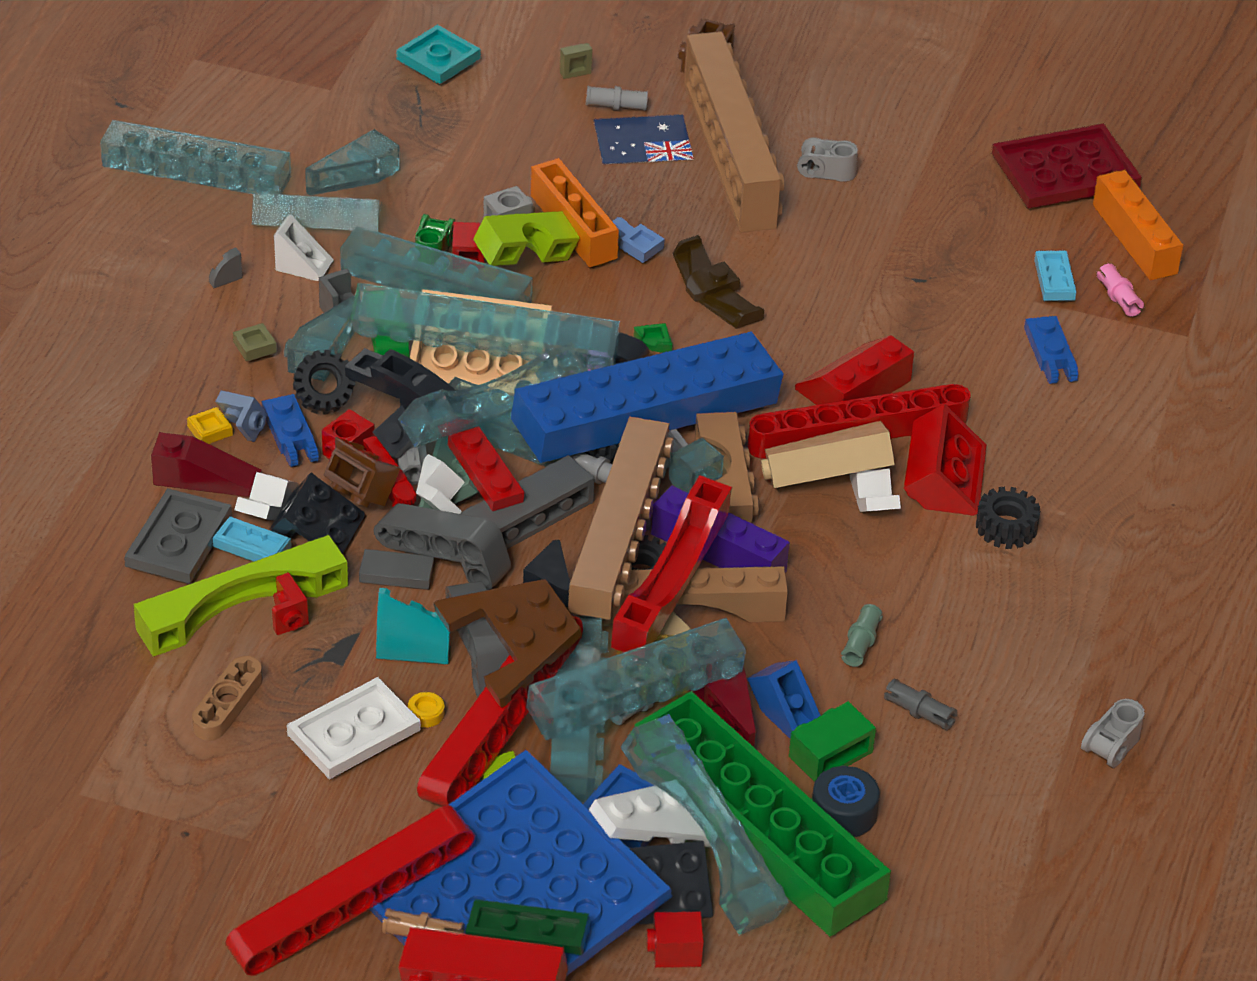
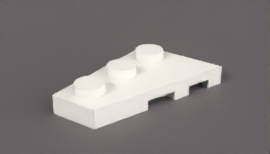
M675 781L595 799L589 808V811L610 838L650 841L652 836L666 837L673 844L684 843L688 839L704 841V845L707 847H711L718 838L686 796L684 790Z

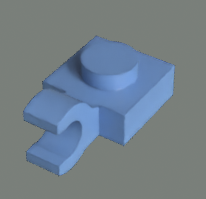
M617 217L612 221L619 229V248L642 263L664 248L665 239L644 225L640 224L634 228L621 217Z

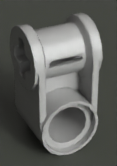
M809 138L803 142L801 148L802 156L797 164L798 171L803 176L833 179L840 182L850 181L856 177L858 149L854 143L846 140L834 141L819 138ZM813 146H815L814 153L811 152ZM812 162H814L813 170H811Z
M1121 699L1115 702L1102 718L1088 729L1082 740L1081 749L1087 753L1092 751L1106 759L1107 764L1112 768L1118 766L1125 755L1140 740L1144 720V708L1142 705L1132 699Z

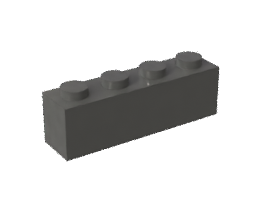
M568 455L518 482L524 491V502L492 512L486 501L483 500L474 506L468 507L460 514L485 518L495 523L502 533L506 548L509 549L592 504L594 501V477Z

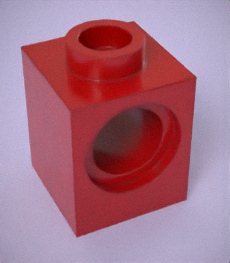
M350 409L322 429V454L330 460L335 450V437L363 445V439L371 436L375 437L373 433L375 430L374 423Z

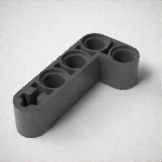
M396 504L373 529L376 539L387 548L461 562L467 581L469 583L482 581L486 590L493 589L511 568V561L500 529L495 523L485 518L407 504Z
M482 581L446 587L445 595L446 598L486 591V588ZM484 617L457 629L471 657L472 680L477 698L486 687L484 676L498 670L510 655Z

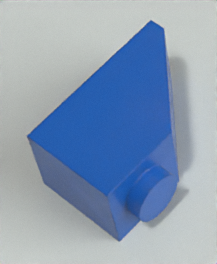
M797 660L774 663L747 678L761 711L789 738L791 737V731L797 726L821 716Z

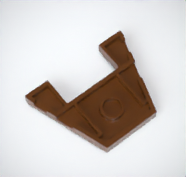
M546 579L440 599L433 602L435 612L450 633L484 617L515 661L484 676L485 685L500 708L512 701L511 695L520 687L525 689L534 681L533 675L544 665L550 666L582 637L579 625Z

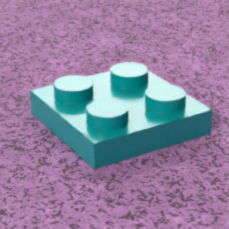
M435 25L397 49L396 59L441 84L481 59V49L445 28Z

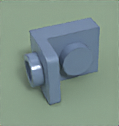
M221 390L215 402L225 413L224 417L236 423V427L248 441L254 442L265 425L267 413L255 397Z

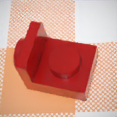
M289 572L277 576V592L273 594L276 606L272 608L273 630L277 635H281L309 624L307 598Z

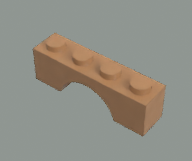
M736 412L696 414L695 444L698 461L711 464L725 474L715 481L732 487L729 513L752 523V517L758 516L759 506L757 495L751 494L754 491V475L752 471L747 472V469L750 467L749 449L743 448L746 440L744 425L739 426Z

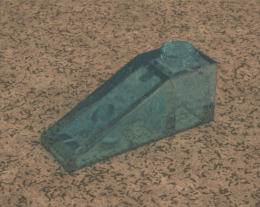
M373 129L305 168L306 193L311 196L379 183L400 170V146Z
M354 295L299 327L294 337L287 340L284 348V357L288 360V372L295 374L299 363L308 354L312 355L314 351L320 350V353H324L325 349L331 350V354L336 355L337 352L342 354L362 321L361 296ZM319 370L312 375V378L325 381L330 372Z

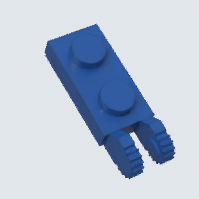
M1057 316L1025 319L1024 330L1040 370L1044 371L1050 384L1058 382V369L1064 370L1069 382L1077 381L1079 375L1078 367Z
M294 394L262 401V408L267 413L266 421L280 453L284 454L290 467L298 466L299 457L297 450L302 449L305 450L310 462L318 461L319 455L316 443Z

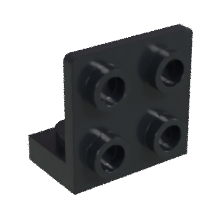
M311 472L291 492L269 530L283 536L286 535L289 538L297 532L308 541L329 535L343 554L364 518L365 512Z
M704 841L629 848L671 888L672 895L670 899L636 923L637 925L653 924L654 912H701V919H707L713 915Z

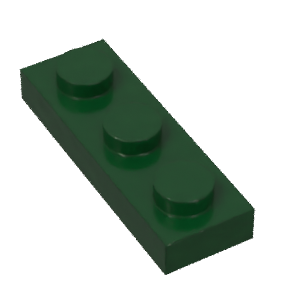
M474 899L465 933L466 935L564 947V951L567 954L582 955L591 922L588 913Z

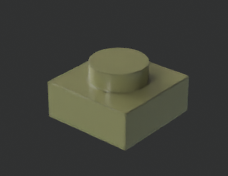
M589 43L560 48V74L563 79L592 73V48Z
M263 323L233 332V342L246 362L277 352L276 341Z

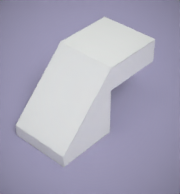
M428 454L423 461L416 494L435 510L460 514L462 511L450 500L465 482L443 461Z
M890 468L850 473V481L860 512L901 508L900 496L892 495Z
M256 472L249 499L238 497L235 510L264 519L275 520L291 492L298 486V483Z

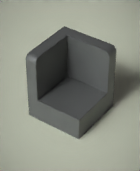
M348 269L319 277V306L333 326L363 317V307L351 292V273Z

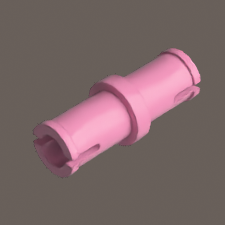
M1113 264L1101 266L1100 270H1102L1106 277L1099 271L1097 272V277L1108 289L1107 293L1111 300L1118 302L1126 315L1136 316L1141 311L1135 303L1142 309L1144 303L1133 291L1132 283L1127 278H1123Z

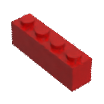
M410 927L398 969L402 981H565L568 966L564 947Z

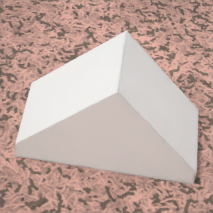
M291 214L285 218L274 235L276 271L318 281L319 277L324 276L334 260Z

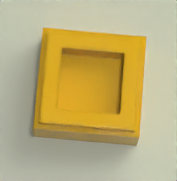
M218 407L187 417V426L193 435L208 444L233 435L231 424Z

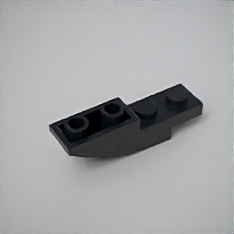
M364 348L344 366L347 378L400 399V406L420 408L430 418L431 423L455 433L475 414V408L446 381L420 363L392 349L388 350L384 355H380Z

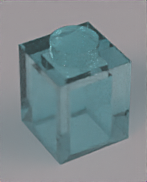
M700 438L672 453L669 479L675 487L689 493L699 475L714 481L722 477L724 456L705 439Z

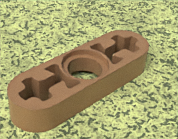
M240 656L232 660L192 714L193 732L198 738L210 741L223 736L262 683L261 663L256 658ZM239 675L243 676L241 684L239 683ZM223 694L237 696L231 702H222L218 699Z

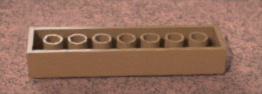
M723 32L687 35L684 85L739 231L741 233L776 229L777 217L782 215V203L779 194L780 191L784 190V177L782 172L777 171L775 154L769 151L768 136L762 133L760 116H755L753 98L747 96L746 81L740 78L739 63L733 60L731 43L726 42Z

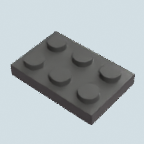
M167 488L124 556L125 567L190 584L213 547L212 538L226 520L232 516V506Z

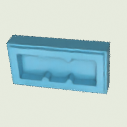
M1036 251L1034 261L1043 301L1075 300L1076 288L1067 251Z
M231 516L212 538L213 547L251 561H257L291 548V538Z

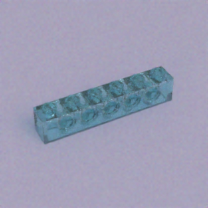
M116 120L111 122L100 141L102 166L276 199L281 198L291 178L290 152Z
M723 618L529 685L526 707L545 740L557 736L565 737L575 730L591 724L599 725L611 717L623 713H633L641 707L657 701L665 702L674 695L689 690H699L706 684L720 679L733 678L743 670L746 648L728 619Z

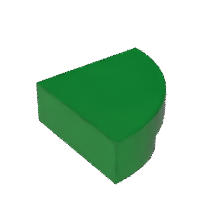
M666 323L634 327V337L643 341L649 350L659 353L672 351L673 344Z

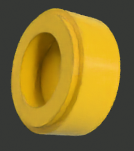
M421 692L410 698L408 708L420 719V727H433L443 720L444 701L439 695L431 692Z

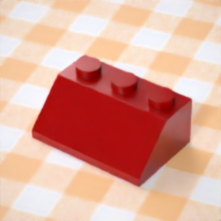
M892 335L864 343L795 384V390L815 405L890 394L911 381L914 351Z
M945 403L913 421L904 490L911 499L916 500L926 510L974 516L978 512L981 498L987 444Z

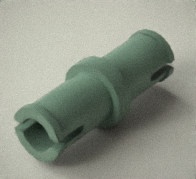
M864 605L860 610L856 623H853L848 630V641L841 652V658L850 666L861 665L867 649L876 640V629L883 617L881 616V609L876 605Z

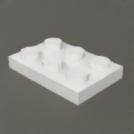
M378 677L287 724V735L328 779L337 776L420 731V719Z

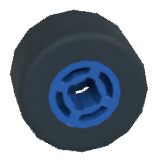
M838 766L822 772L815 780L812 800L853 837H857L868 832L876 822L880 790L876 780L869 773L857 767Z

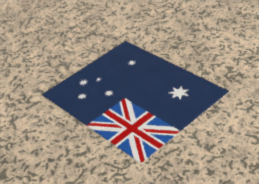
M683 114L593 119L603 164L694 159Z

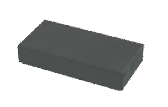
M365 549L359 571V582L429 590L434 568V557Z

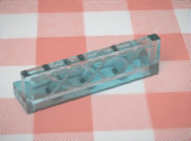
M253 193L252 225L280 227L285 218L291 214L304 228L379 232L382 201L374 199Z

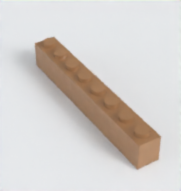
M629 416L569 585L568 611L570 613L611 620L615 606L621 607L624 596V585L622 584H629L632 563L630 562H636L639 541H643L645 535L646 520L644 519L650 520L653 510V499L651 498L657 499L660 478H664L667 458H671L674 438L668 437L669 423Z

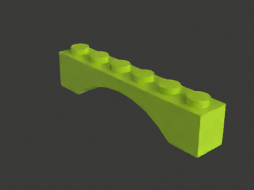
M329 535L133 604L136 631L153 657L187 645L194 633L205 622L221 611L242 602L273 596L277 592L276 577L289 572L306 597L317 598L348 587L347 560Z

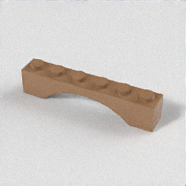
M784 567L697 568L677 604L719 608L738 615L748 622H784L788 593ZM652 569L631 570L629 584H622L624 585L622 604L628 594L633 593L641 586ZM615 606L611 620L573 613L572 616L579 617L583 626H609L613 623L621 607Z

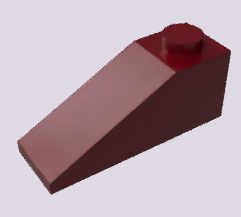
M159 432L151 454L153 485L250 497L256 472L262 473L261 469L193 436Z
M724 649L690 664L687 690L689 692L692 691L754 747L756 731L746 672L742 663L735 660Z

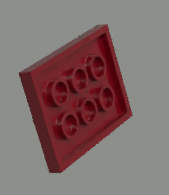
M1104 123L993 143L992 155L1027 208L1094 196L1097 177L1117 171L1126 170L1137 186H1141V175Z

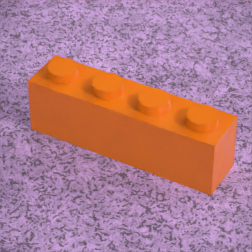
M557 158L531 166V197L543 212L563 211L580 237L574 249L588 267L617 259L619 229L564 163Z
M1126 170L1098 176L1093 206L1147 278L1154 280L1178 274L1183 244Z

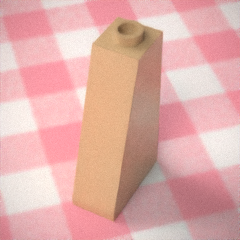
M881 421L765 449L767 459L761 460L764 480L770 479L774 488L895 465L890 434Z

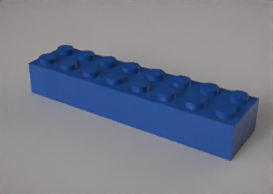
M751 331L516 388L511 420L539 462L543 463L620 443L629 416L669 423V430L696 424V414L740 413L776 404L784 374Z

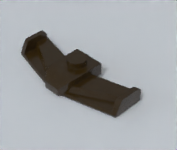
M699 235L679 241L673 252V257L686 285V291L694 301L705 306L735 329L764 319L763 308L754 306L735 292L740 289V279L725 261L711 265Z

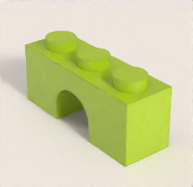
M563 211L485 216L473 238L490 266L517 264L525 247L532 249L542 262L567 261L580 239Z

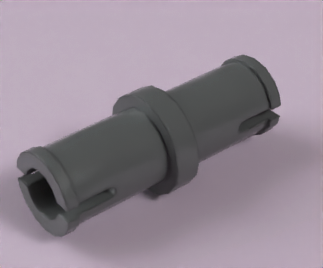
M898 679L891 680L887 685L886 690L892 693L885 692L884 699L909 710L911 716L917 719L923 717L944 730H949L955 723L956 719L950 716L956 717L958 714L957 709L933 699L930 692L926 690L917 691Z

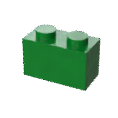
M847 701L836 708L828 709L823 715L808 723L800 724L791 731L788 757L815 782L822 772L832 767L849 766L873 753L876 727Z

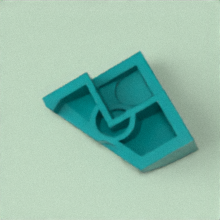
M379 588L376 658L448 664L451 633L437 613L426 610L422 604L413 600L407 605L390 597L391 590Z

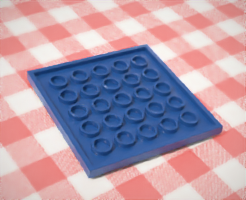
M525 750L449 804L453 806L475 835L469 849L369 910L382 923L384 918L388 919L385 916L388 908L416 915L426 912L430 913L432 918L465 923V931L474 899L588 913L591 923L583 954L565 953L568 975L670 899L672 895L671 888L619 838H610L592 813L540 762ZM394 935L405 946L407 937Z

